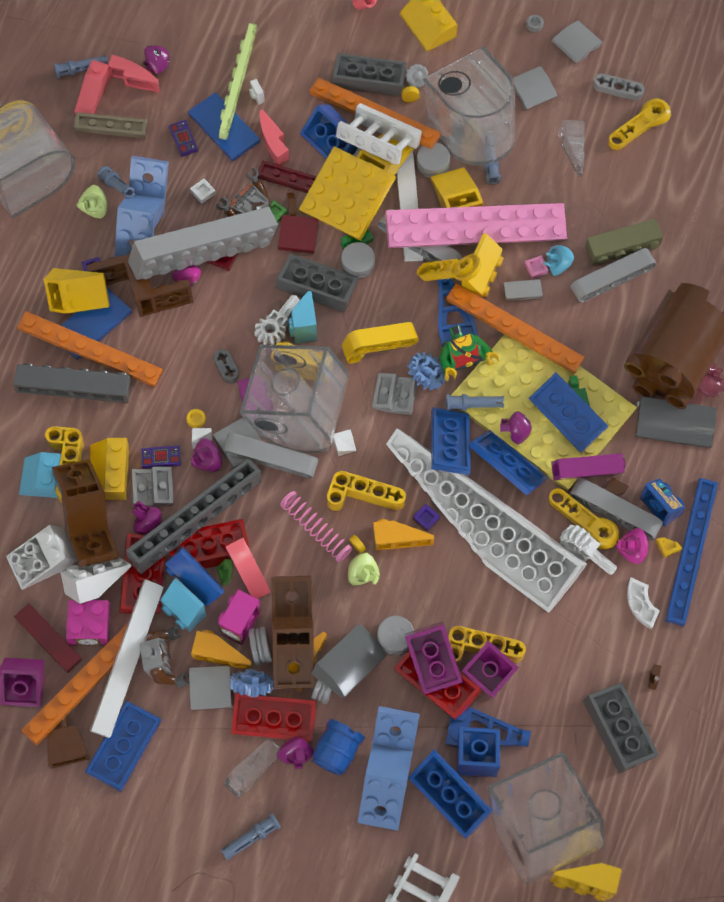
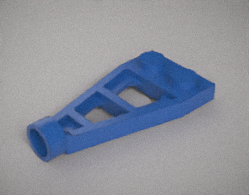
M452 278L437 280L439 286L438 334L441 346H444L445 341L452 339L449 328L460 325L462 334L472 333L478 336L472 315L455 305L445 306L444 296H448L455 286ZM458 311L463 318V323L448 325L447 314Z
M469 707L456 720L450 716L446 739L447 746L457 747L459 727H469L470 723L474 720L485 724L487 729L498 727L507 731V738L500 740V747H528L531 731L514 727L474 708ZM518 735H521V740L517 739Z

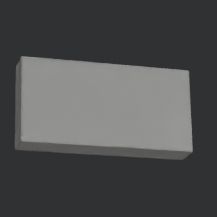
M540 279L503 283L505 301L542 299L543 297Z

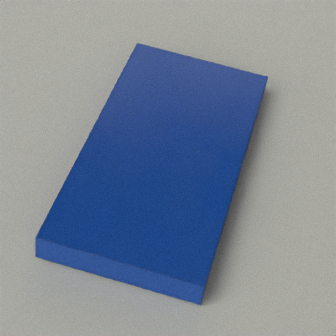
M215 92L189 110L188 115L233 162L259 144L260 138L236 113H234L227 140L219 138L222 120H220L222 109L225 110L226 106H224L225 101Z
M107 287L109 307L76 312L61 326L99 342L132 313V310ZM68 351L76 360L82 357Z
M557 372L528 398L580 453L609 427Z
M432 407L431 469L469 475L471 471L469 413L453 410L446 411V409Z
M491 430L473 440L469 445L470 448L526 495H529L548 479L545 474Z
M126 701L118 714L111 737L104 738L85 773L122 792L162 719Z

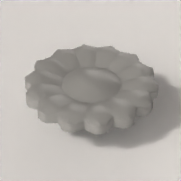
M414 64L407 69L405 77L407 78L406 82H408V85L418 89L424 87L429 78L426 67L421 64Z

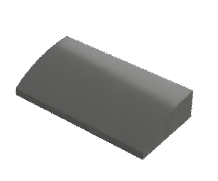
M338 53L332 84L349 90L402 97L401 92L403 90L407 62Z
M290 253L277 277L276 289L302 298L308 291H311L314 302L345 312L359 277Z
M641 397L638 407L636 437L711 448L717 408L688 404L685 409H678L670 405L666 400Z
M358 624L316 664L311 674L344 699L386 657V653L372 634L361 624Z
M622 682L590 694L583 700L619 774L659 756Z

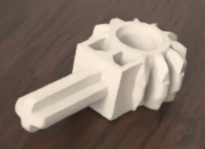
M291 295L279 312L273 310L269 316H266V320L260 318L259 324L255 325L256 330L254 332V335L258 337L257 341L259 343L264 342L265 347L268 344L274 347V343L281 342V339L285 338L288 317L292 313V309L300 301L296 295ZM268 330H273L274 332H273V333H267L266 331H268Z
M570 525L562 532L560 544L585 562L591 559L609 575L616 571L617 566L597 550L600 543L590 536V532L580 528L578 525Z

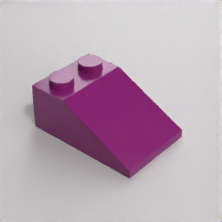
M443 621L405 633V639L424 695L463 682Z

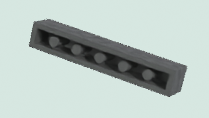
M29 363L17 364L13 383L16 393L129 403L132 385L130 375L124 372L109 373L104 370L94 372L83 368L79 370H73L68 367L53 368L49 365H42L41 367Z

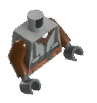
M256 168L251 169L254 173L253 177L249 172H246V178L252 180V183L249 181L230 202L226 198H221L220 201L223 203V206L220 203L216 204V208L224 210V214L227 217L269 207V197L260 179H257L258 170Z
M175 626L167 631L150 632L146 636L145 642L140 643L144 671L158 684H176L179 688L189 684L190 682L184 680L189 676L188 673H182L175 677L169 642L167 640L180 638L182 635L178 636L175 633V630L180 627Z

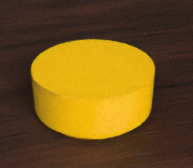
M409 86L401 92L404 102L413 103L419 99V90L416 87Z
M199 409L189 411L186 416L187 424L191 428L203 427L206 422L204 412Z
M355 534L349 538V542L359 554L367 550Z

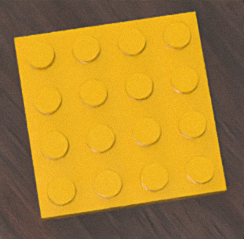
M333 147L299 210L361 241L396 176L339 148Z

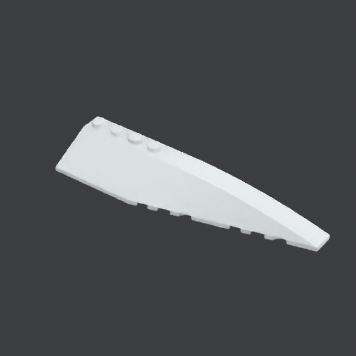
M397 428L386 445L399 461L406 466L409 473L415 477L422 489L429 494L432 501L450 523L456 527L459 534L470 544L473 551L482 559V562L550 613L576 581L587 563L466 475L431 469V451Z

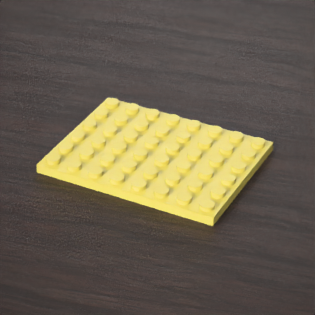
M505 334L491 349L499 355V362L496 358H491L493 361L491 366L488 364V357H485L486 360L480 362L451 395L462 396V394H466L468 397L504 396V408H468L466 411L458 410L469 413L471 420L486 431L491 430L551 480H553L551 461L599 455L637 409L636 406L581 366L573 374ZM555 372L567 384L570 376L577 375L579 388L586 389L591 409L609 426L582 453L528 399ZM516 411L526 415L532 425L531 434L519 445L511 440V432H500L501 419H509ZM578 479L556 480L554 482L568 492Z

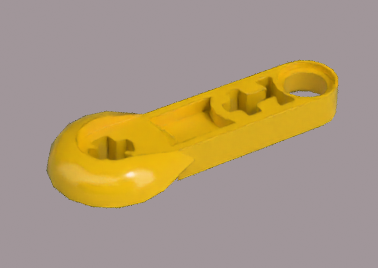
M662 99L648 100L642 106L638 115L610 135L609 147L613 150H620L649 128L666 123L671 116L670 106ZM619 138L621 143L615 144L612 142V139Z
M470 254L460 260L449 259L426 262L419 266L417 275L423 281L449 278L469 281L478 274L481 268V260L478 255Z
M556 488L550 492L549 504L575 525L590 532V536L600 543L598 549L606 550L617 544L620 532L618 526L613 521L597 517L562 489ZM560 494L563 500L559 503L555 502L552 496ZM566 500H567L568 503H567V505H565V507L563 508L562 506L565 504V502H566ZM575 507L576 511L570 513L569 509ZM600 530L601 532L603 530L607 532L606 538L605 536L603 538L599 536Z

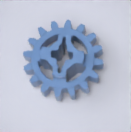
M422 352L421 354L416 353L410 359L407 366L410 369L408 374L413 375L412 380H416L418 386L422 384L423 389L429 387L430 391H432L434 388L436 390L439 389L446 381L442 366L437 361L438 357L432 358L431 353L426 355L425 352Z
M246 669L245 672L238 671V674L233 673L230 676V689H234V692H239L240 695L245 694L250 697H258L259 694L266 695V693H271L274 687L273 677H270V674H264L263 671L258 672L253 669Z

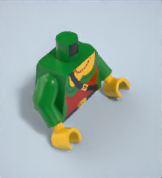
M460 325L449 328L452 339L444 342L439 358L442 369L445 372L444 379L446 381L449 380V375H452L455 380L456 371L485 361V357H488V364L491 366L493 365L491 358H496L499 362V355L493 352L487 343L477 335L472 333L462 334Z

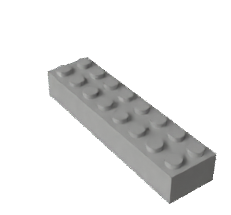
M265 207L137 240L133 243L128 263L136 280L149 279L154 275H164L176 269L182 270L191 265L197 266L206 261H216L221 257H231L243 251L249 252L258 247H267L270 245L278 223L270 208Z

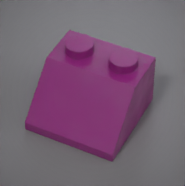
M488 640L462 672L491 698H494L519 667Z
M4 658L0 667L1 705L42 706L45 660Z

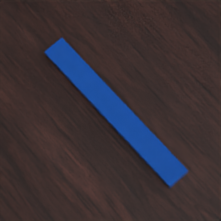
M703 478L698 480L665 618L666 622L683 627L686 624L718 482Z

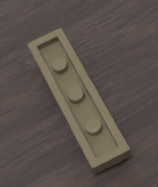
M76 112L74 131L145 139L148 122L147 119Z

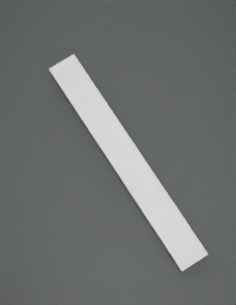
M413 151L397 171L400 210L418 209ZM407 247L403 248L404 262L423 261L421 255Z
M148 580L143 581L90 732L106 738L111 737L141 652L140 643L145 641L164 588L161 585Z

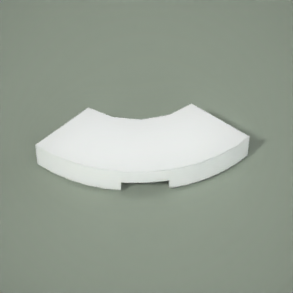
M630 578L627 587L629 607L640 623L652 629L660 610L654 607L649 600V585Z

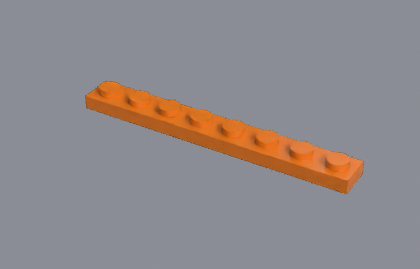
M318 78L310 88L311 95L350 113L356 114V107L361 103L421 130L420 145L432 149L440 138L439 131L324 79Z
M457 283L446 297V301L573 374L576 373L585 358Z
M25 311L17 326L20 331L117 372H124L130 375L131 378L156 387L163 372V369L27 311Z
M128 623L21 730L36 746L112 670Z

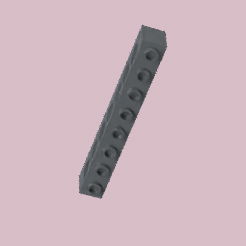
M247 458L127 549L128 561L142 574L261 483V470Z

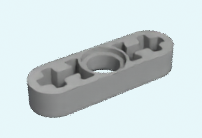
M598 74L594 78L593 87L598 92L631 100H640L643 96L644 86L639 82L606 74ZM620 84L623 86V89L617 90L614 88V85Z

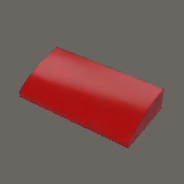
M239 519L202 527L170 551V556L183 546L204 569L219 566L225 559H231L226 546L244 538L249 548L244 521Z
M127 533L124 550V560L130 563L126 550L146 535ZM165 556L142 574L131 564V567L122 575L119 613L132 614L144 580L163 586ZM162 593L154 614L161 613L160 600L162 598Z
M409 651L394 667V670L423 693ZM461 672L462 683L425 694L426 697L454 720L465 712L482 693L481 688Z
M235 693L231 734L287 740L300 737L305 741L312 742L317 701L261 695L250 697L245 694Z

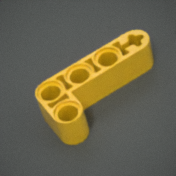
M406 322L352 331L346 336L341 347L347 363L353 364L362 360L366 353L409 347L416 344L419 339L413 323Z
M53 426L46 430L45 437L48 445L52 449L62 450L59 465L82 460L84 440L78 429ZM53 436H59L57 440H51ZM74 437H77V438H78L77 441H75V442H70V440H71L72 438H74ZM70 455H75L74 459H67ZM56 483V494L62 503L61 493Z
M338 471L334 474L327 493V505L333 511H339L343 508L347 496L397 511L405 506L406 500L405 491L399 487L345 471ZM344 480L346 484L339 485L337 481ZM362 485L365 489L360 491L357 490L355 487ZM381 491L383 495L376 496L374 492ZM333 497L341 499L339 502L331 501Z
M462 626L453 627L448 636L453 652L458 655V658L455 659L457 666L461 662L463 651L477 654L488 640L492 644H499L502 648L500 651L513 663L520 662L526 652L525 644L519 640ZM460 634L463 639L456 641L452 636ZM475 638L480 639L482 644L479 646L474 645L472 640ZM514 649H518V655L514 654Z

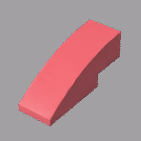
M115 55L111 56L109 62L111 77L124 79L125 86L159 93L158 79L149 71L125 58Z
M263 109L260 110L261 133L264 144L275 164L281 165L289 160V149L284 145V133Z
M244 538L226 546V550L250 596L259 599L271 593Z

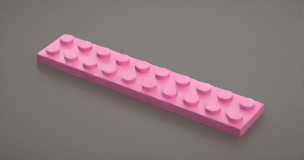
M564 203L385 211L388 248L473 245L479 243L483 233L488 234L496 243L563 241L567 239Z

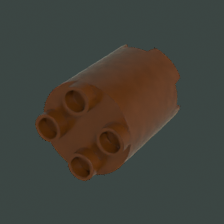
M681 283L675 292L667 291L624 364L625 369L636 380L632 388L638 395L652 398L654 393L666 398L670 405L678 409H685L694 397L724 346V311L721 312L714 305L706 301L709 290L694 284Z

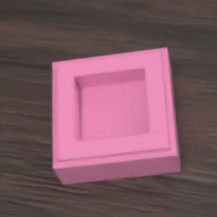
M542 255L526 260L524 263L531 279L548 274L549 272L547 265L543 264L544 259Z

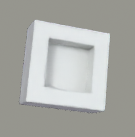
M257 79L250 81L251 89H249V94L251 98L255 99L258 105L264 103V92Z
M202 179L190 188V192L201 204L216 194L215 189L205 179Z

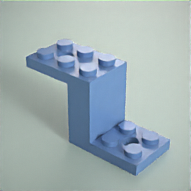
M138 156L131 157L129 186L134 188L135 195L130 199L125 197L118 206L114 257L124 256L131 252L130 240L137 241L154 236V228L165 213L168 161ZM144 174H151L153 176V180L147 181L144 177Z
M379 706L357 823L398 831L419 720L418 713ZM397 726V727H399L401 730H400V731H393V730L391 729V727ZM383 806L386 810H378L376 807Z

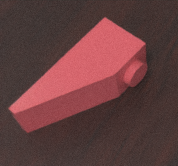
M95 60L91 61L84 77L74 111L75 114L76 112L94 114L111 78L108 64Z

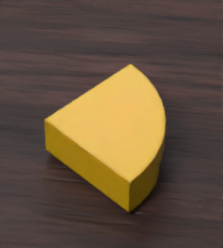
M662 537L657 538L655 541L664 558L682 551L680 544L673 540Z

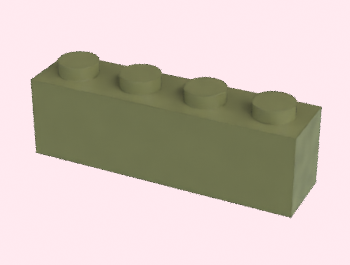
M655 218L587 238L585 248L592 265L605 264L609 260L622 259L626 255L635 253L643 248L650 250L661 246L663 234Z

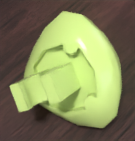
M92 185L82 194L77 207L94 218L102 219L106 215L108 208L107 197L99 186Z
M368 553L358 554L351 560L348 567L349 583L353 586L362 585L370 581L373 584H377L380 573L375 560Z

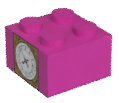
M238 589L237 593L232 594L229 598V607L226 612L222 611L218 622L222 636L243 645L249 634V629H252L261 613L260 600Z
M68 600L66 640L69 645H106L110 641L111 606L108 600H90L81 604L75 600Z

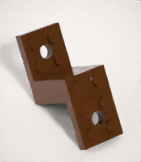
M130 253L120 257H111L109 260L101 262L96 261L86 266L88 272L104 273L106 285L129 280L139 317L193 303L189 279L185 281L179 280L170 285H160L155 289H152L149 279L136 280L128 263Z
M87 459L52 467V474L62 497L66 534L79 567L118 559L117 548L108 530L104 490L91 460Z
M311 575L272 576L274 689L315 688V678L311 674L314 669ZM288 592H295L297 599L294 601L287 600L286 594ZM297 663L300 668L297 672H291L288 669L289 664Z

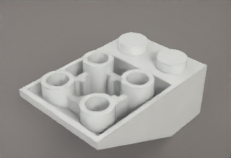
M48 525L6 556L21 590L62 572L77 562L63 527Z
M118 558L90 566H70L67 570L61 572L64 592L79 604L99 598L131 567V564Z

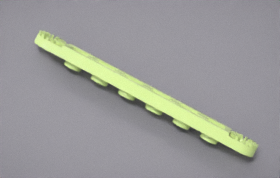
M249 23L245 40H241L240 50L242 51L241 54H237L236 64L238 65L237 68H233L232 78L234 79L230 81L228 88L230 94L226 95L224 102L226 108L225 110L222 109L220 139L227 140L229 135L228 131L231 128L255 40L256 24Z

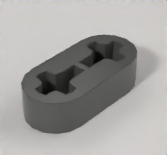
M223 349L216 351L214 363L222 379L228 384L235 383L239 379V372L230 353ZM220 356L225 358L226 364H223L222 360H219ZM227 369L233 373V377L227 375Z

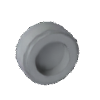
M539 15L529 16L526 21V28L534 33L541 31L544 23L542 17Z

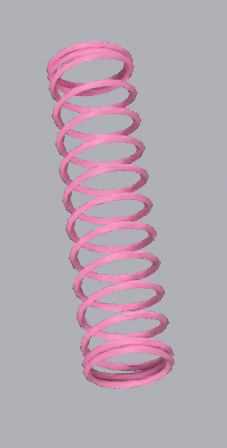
M295 491L288 493L281 501L280 507L288 510L289 515H294V520H299L300 526L305 525V531L310 530V536H316L315 541H321L322 547L327 546L326 552H332V557H336L337 562L344 560L352 551V546L350 544L346 545L336 556H333L334 551L344 542V539L335 548L328 550L329 545L339 534H336L329 543L322 545L324 539L332 533L333 528L323 538L317 540V536L328 526V523L324 524L316 534L312 535L313 528L323 518L318 519L312 528L306 529L307 524L316 517L317 513H314L306 523L301 524L302 518L312 510V507L308 508L300 518L295 519L296 514L305 507L306 502L302 503L296 512L291 514V508L301 500V497L294 501L297 493Z

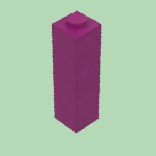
M622 453L557 459L551 461L553 481L618 475L625 472L626 463Z

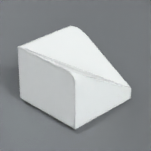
M211 428L192 429L193 449H195L196 444L201 438L213 440Z
M351 430L332 434V440L338 456L356 452Z

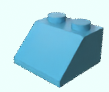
M308 291L292 309V318H288L290 337H294L295 344L317 341V324L312 292Z
M40 452L25 457L19 495L58 498L52 467L59 466L61 455L58 453Z
M175 578L160 600L163 606L161 609L168 617L172 615L176 619L175 623L182 630L186 629L188 632H191L207 616L205 607L192 592Z

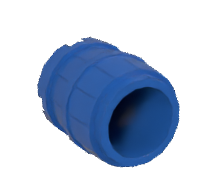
M329 719L326 724L327 728L317 741L312 754V762L333 774L341 776L342 773L345 774L351 762L354 761L355 754L359 745H362L365 736L358 731L354 733L349 726L339 721Z

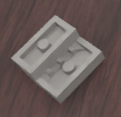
M579 21L572 23L552 39V42L575 63L587 58L590 52L600 48L602 41Z
M541 66L509 79L516 96H519L524 110H528L558 96Z
M378 373L372 408L389 413L412 415L417 381L408 377H398L397 374Z
M246 416L213 434L221 451H223L228 433H236L262 441ZM225 454L232 468L245 461L244 459Z
M171 467L131 470L132 508H134L133 504L137 501H140L145 506L160 507L173 505Z
M230 665L189 668L191 710L232 707Z

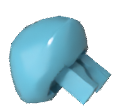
M555 245L546 252L548 262L543 261V264L549 266L553 276H557L571 266L574 261V254L565 246Z

